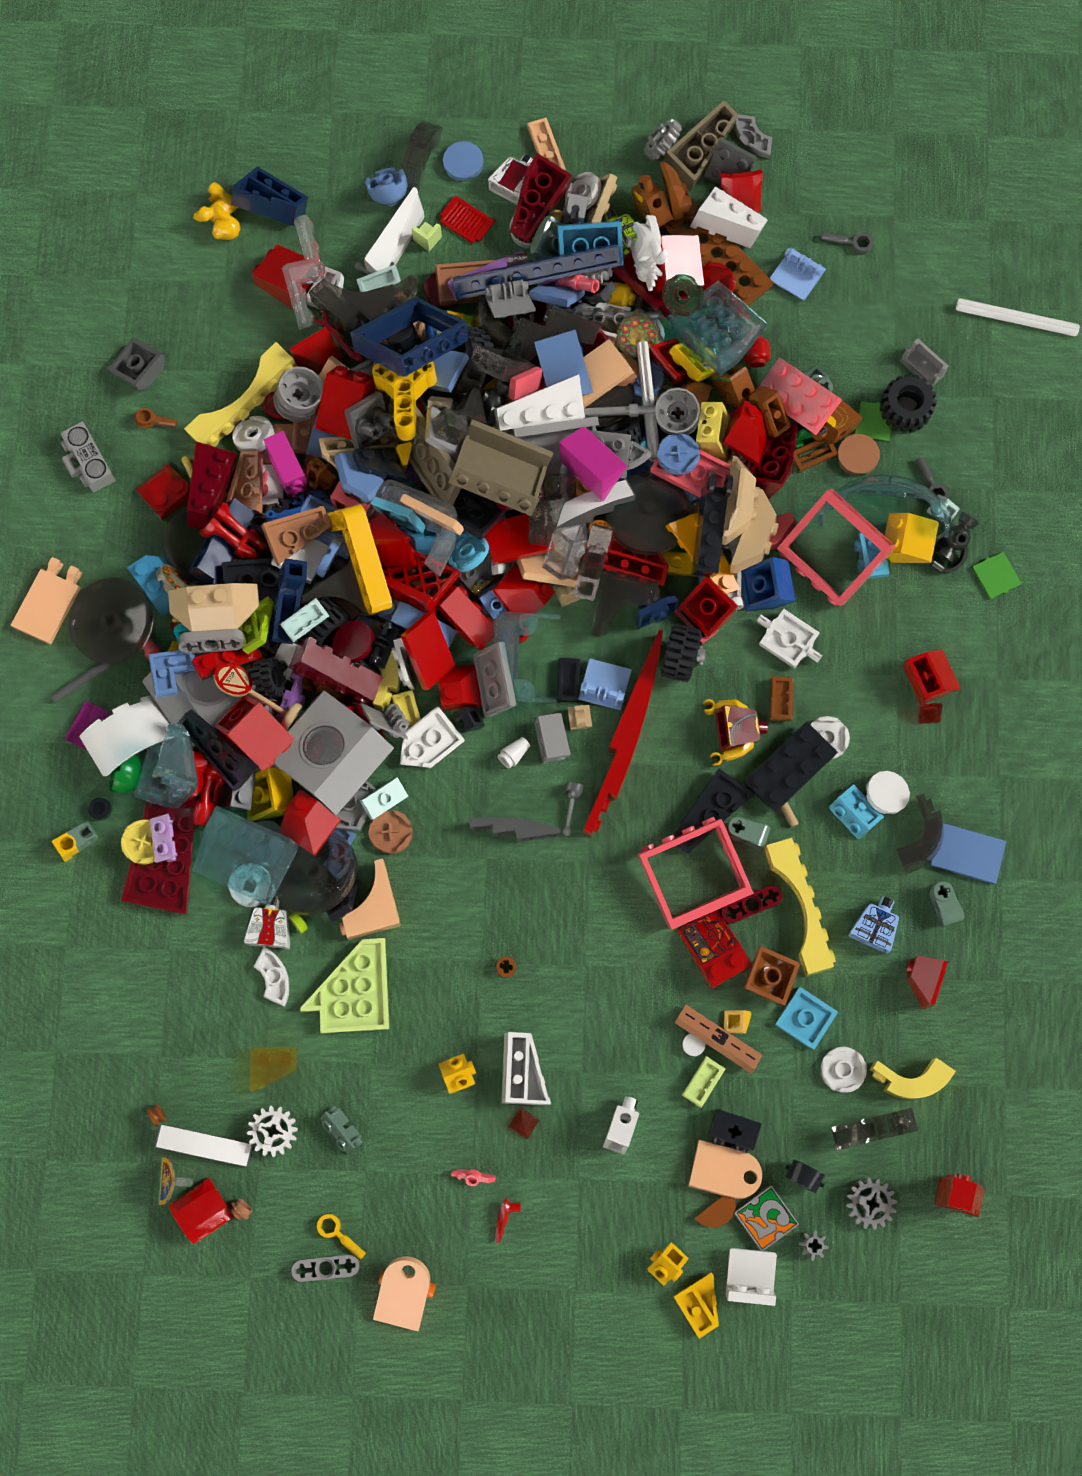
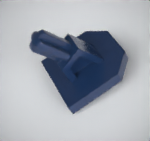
M628 582L623 589L624 593L638 602L640 610L637 611L635 623L638 630L653 622L659 623L665 620L667 615L674 611L678 605L676 596L660 599L649 590L645 592L632 582Z

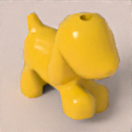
M213 182L208 189V192L212 194L208 199L213 204L209 208L206 206L201 207L198 212L194 213L193 219L199 222L211 220L214 223L212 234L215 239L234 240L238 237L241 228L237 219L230 214L239 207L231 205L232 195L227 193L218 183Z

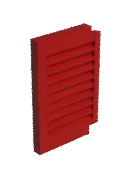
M456 195L440 214L442 218L440 220L441 224L472 244L475 241L480 243L495 224V220Z

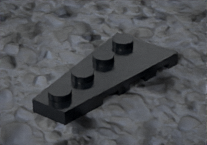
M191 709L186 712L177 723L234 792L240 789L259 768L256 763L194 710Z

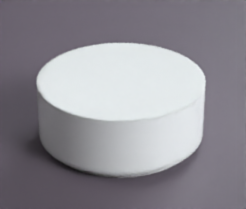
M688 1034L682 1042V1047L687 1055L698 1056L704 1051L705 1043L694 1035Z

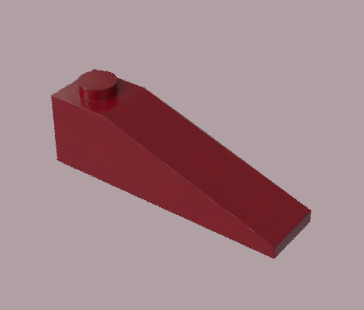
M537 153L526 169L510 233L528 243L543 219L552 212L567 191L568 186L571 184L572 174Z
M790 423V428L778 437L769 436L765 442L759 464L755 465L753 463L749 468V471L756 478L755 487L762 489L768 500L783 487L791 474L798 432L797 423Z

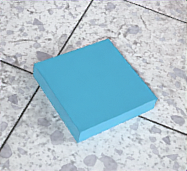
M374 496L371 505L379 514L383 513L388 519L392 518L399 526L423 534L426 525L412 509Z
M799 987L775 1023V1026L811 1050H814L838 1011Z

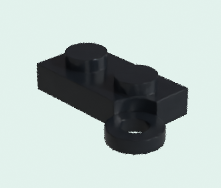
M612 281L601 283L597 292L585 291V296L571 304L570 307L572 309L581 303L591 306L596 303H606L612 298V293L617 287Z

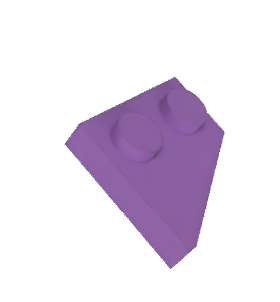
M293 672L291 674L293 687L291 691H285L280 705L286 711L294 703H299L302 707L305 703L302 677L295 675ZM278 712L276 717L277 721L281 724L284 716Z

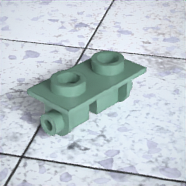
M334 1106L320 1118L323 1128L328 1133H332L336 1139L337 1146L342 1151H346L348 1155L355 1147L357 1148L363 1143L361 1140L362 1136L353 1125L347 1129L343 1127L349 1120L340 1108L337 1109Z

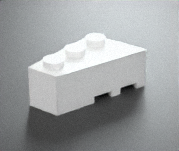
M508 1032L504 1034L501 1103L551 1105L531 1033Z

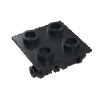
M359 615L357 620L366 623L373 630L375 636L371 645L373 647L371 652L361 661L385 669L394 646L393 640L397 639L400 629L394 627L393 623L389 621L382 623Z

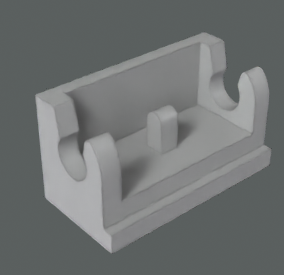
M571 193L567 194L562 215H564L563 224L583 223L588 197Z
M919 339L914 341L912 347L904 352L899 361L912 374L918 375V379L922 380L924 378L927 380L926 384H931L932 386L945 375L949 367Z
M562 714L538 716L534 721L543 764L564 760L565 757L570 756Z

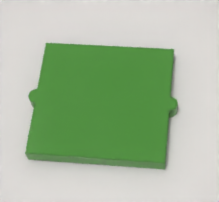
M865 401L860 402L858 414L863 419L856 428L855 434H863L874 440L889 442L892 424L888 426L886 424L887 418L882 419L883 411L880 412L879 402L876 404Z
M1004 552L991 558L987 557L985 561L972 567L990 600L1003 593L1007 594L1009 590L1022 584Z

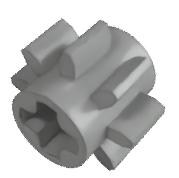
M814 1230L812 1236L804 1233V1242H798L799 1245L804 1247L801 1254L806 1255L809 1253L810 1260L814 1261L815 1255L824 1258L822 1254L823 1249H829L823 1243L826 1236L818 1238L817 1231ZM813 1239H815V1243L819 1244V1247L815 1248L814 1252H812V1248L808 1247V1244L812 1243Z

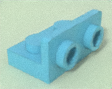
M861 532L856 540H854V550L859 554V560H857L858 572L862 573L881 551ZM887 558L868 579L889 576Z
M854 784L829 806L834 815L857 839H861L884 818L880 812L870 805L867 798Z

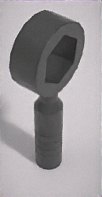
M823 232L821 239L822 241L838 244H852L853 251L860 255L869 253L873 245L872 237L865 232L856 234L853 239ZM866 240L868 246L859 247L857 241Z
M917 458L915 461L925 481L930 485V490L927 491L926 495L929 504H932L933 500H935L931 495V491H941L943 496L948 498V489L942 484L934 483L933 476L924 458Z

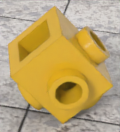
M464 1054L438 1063L449 1094L475 1084L472 1076L476 1074L472 1061L467 1062Z
M671 1242L663 1251L658 1249L650 1257L652 1263L647 1270L665 1286L670 1280L675 1282L683 1273L681 1268L689 1258Z

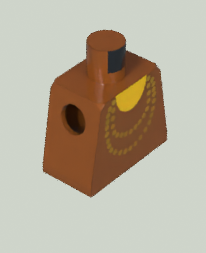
M649 175L641 176L638 179L639 184L631 189L635 211L645 221H647L645 218L647 215H654L657 219L658 227H661L673 219L664 191L651 180Z
M842 400L818 434L812 433V436L817 441L825 438L828 442L835 443L854 432L863 417Z

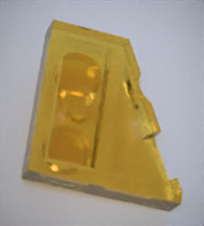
M251 1047L250 1092H256L297 1071V1047Z

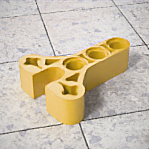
M434 362L426 364L406 377L399 376L397 373L377 363L372 368L375 386L379 391L386 392L394 400V422L397 436L403 441L412 440L417 433L416 400L427 388L434 386L437 382Z

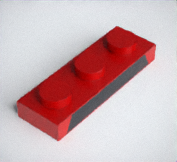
M241 648L239 650L218 651L193 658L192 664L202 681L214 677L216 668L222 664L230 663L246 667L252 665L255 661L261 660L262 656L258 648L249 654Z

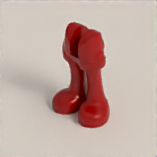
M225 502L219 505L213 513V517L200 531L203 537H209L214 534L223 538L235 549L234 552L237 556L247 560L259 557V554L253 548L262 552L267 546L260 538L259 533L254 529H246L231 515L230 508ZM219 521L231 527L240 536V539L228 531Z
M207 764V769H204L200 799L196 801L193 812V823L209 829L214 828L220 815L221 809H218L221 787L226 783L211 764Z

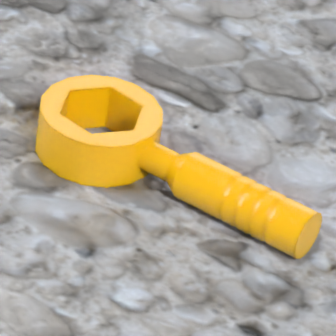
M333 1214L323 1215L317 1222V1230L320 1235L326 1238L336 1236L340 1239L342 1245L361 1260L366 1252L347 1235H343L340 1232L341 1223L339 1218ZM332 1218L336 1223L334 1232L326 1233L321 1228L324 1219Z

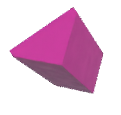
M583 426L559 442L560 462L601 501H604L628 465L589 429Z

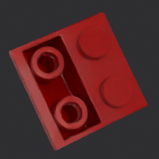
M381 513L368 522L380 563L384 567H414L417 564L414 557L416 552L409 544L411 540L409 535L404 530L400 531L392 518L388 519Z
M943 650L922 653L907 659L902 666L920 706L961 689Z

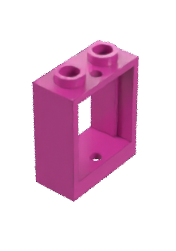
M284 431L263 439L267 455L287 497L297 498L302 493H305L308 490L305 475Z

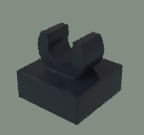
M464 707L458 711L460 716L455 721H463L465 727L460 730L461 732L480 730L485 726L476 707Z

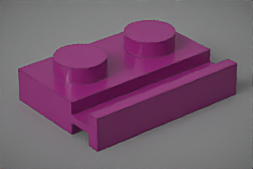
M86 701L64 739L88 751L79 736L96 720L100 719L103 721L113 714Z

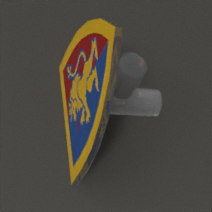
M162 1158L159 1205L168 1203L174 1186L192 1187L193 1185L192 1177H175L173 1164L169 1158Z

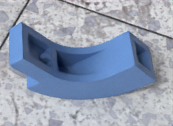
M391 598L392 608L379 612L378 616L407 630L425 613ZM438 620L449 648L457 631Z

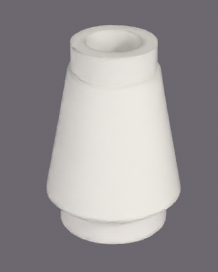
M521 737L501 749L498 759L507 768L515 767L530 747L529 742Z

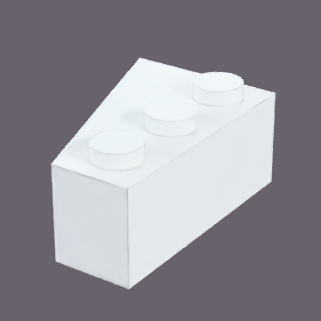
M715 186L698 210L690 227L696 229L698 226L707 229L711 235L718 233L726 236L728 241L751 248L768 219Z

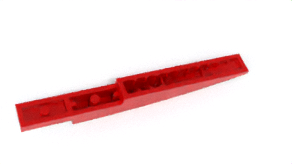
M659 629L609 746V752L614 753L615 757L583 830V834L592 837L593 832L598 833L602 820H599L602 812H607L611 802L608 800V797L617 800L630 767L653 688L663 630Z

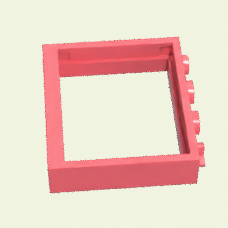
M829 489L823 494L777 547L781 552L780 556L784 560L791 561L796 566L795 570L803 577L807 576L812 581L811 585L815 589L826 593L828 601L835 606L844 605L896 548L891 541L833 489ZM827 502L881 550L842 595L789 548L791 543Z
M714 817L702 821L703 826L696 829L694 826L682 830V835L676 838L674 835L667 836L661 839L662 844L655 847L653 843L642 847V852L637 854L669 929L679 927L754 894L722 819L715 820ZM715 829L740 887L672 917L647 858Z

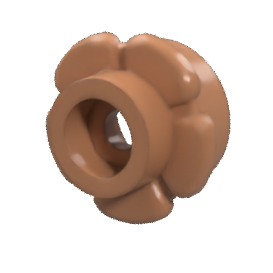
M241 1198L236 1203L232 1202V1214L239 1220H247L253 1212L251 1207Z

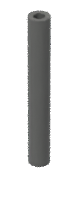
M107 660L101 662L51 695L52 699L56 703L110 668V664Z

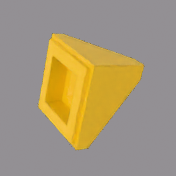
M411 441L397 445L396 453L404 471H406L412 447Z
M724 1010V1030L730 1034H746L751 1012L746 1010Z

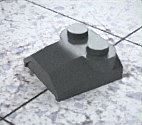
M132 338L131 342L107 370L130 384L135 391L141 392L149 388L163 371L165 357L162 353Z

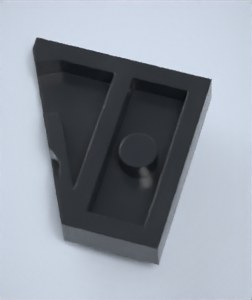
M394 447L354 449L352 456L359 471L375 474L385 479L389 475L398 478V483H406L407 476Z

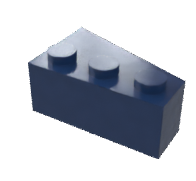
M257 166L233 185L231 205L294 226L305 216L308 197Z

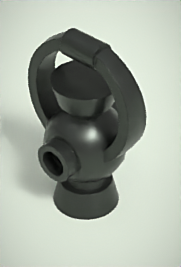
M498 376L495 383L496 388L483 389L480 392L471 421L473 419L490 427L494 426L495 416L493 409L509 403L506 394L509 395L510 381L508 379Z
M964 512L960 513L959 524L951 525L945 531L938 532L936 535L935 543L943 537L945 545L938 547L934 552L944 560L952 563L955 556L953 554L954 551L961 550L959 560L948 568H945L944 565L933 559L932 556L929 566L939 573L953 572L959 569L967 559V545L970 541L968 530H973L979 522Z

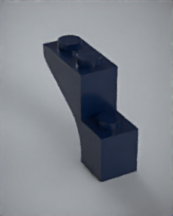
M285 558L279 570V589L273 600L271 642L291 645L294 643L280 624L299 611L302 591L307 581L306 561Z

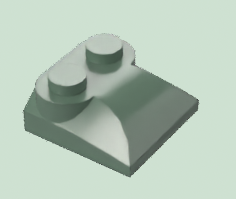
M550 215L543 219L537 228L530 247L533 259L539 260L559 255L557 225L565 224Z

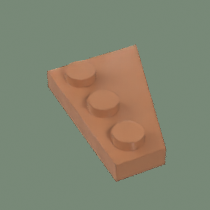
M241 450L226 502L235 498L255 512V514H262L263 454L259 451Z
M320 506L263 523L261 527L275 563L279 566L284 562L285 558H290L331 527V523L324 506Z

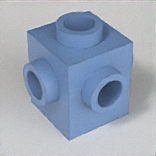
M493 583L478 593L477 596L482 602L480 607L485 616L490 614L493 619L496 617L500 619L507 615L508 612L492 590L496 586Z

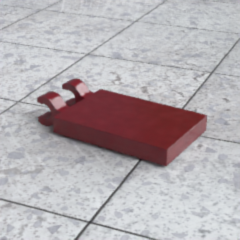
M630 251L623 257L624 265L612 267L611 270L656 311L661 308L663 316L670 321L675 316V312L665 303L664 291H657L656 286H652L653 291H648L646 282L638 279L636 267L634 266L635 261L632 251ZM678 291V293L674 294V299L678 304L683 305L689 301V295L684 294L683 291ZM666 294V300L671 308L673 306L679 309H684L686 307H681L677 304L672 303L670 301L672 299V294Z

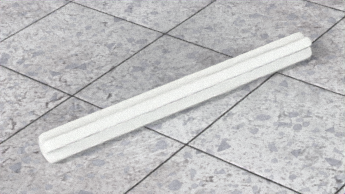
M959 298L956 304L957 311L1066 335L1077 336L1080 325L962 298Z
M642 341L636 345L643 406L655 405L649 347L647 341ZM644 414L648 450L651 451L649 460L654 462L657 458L659 446L656 415Z

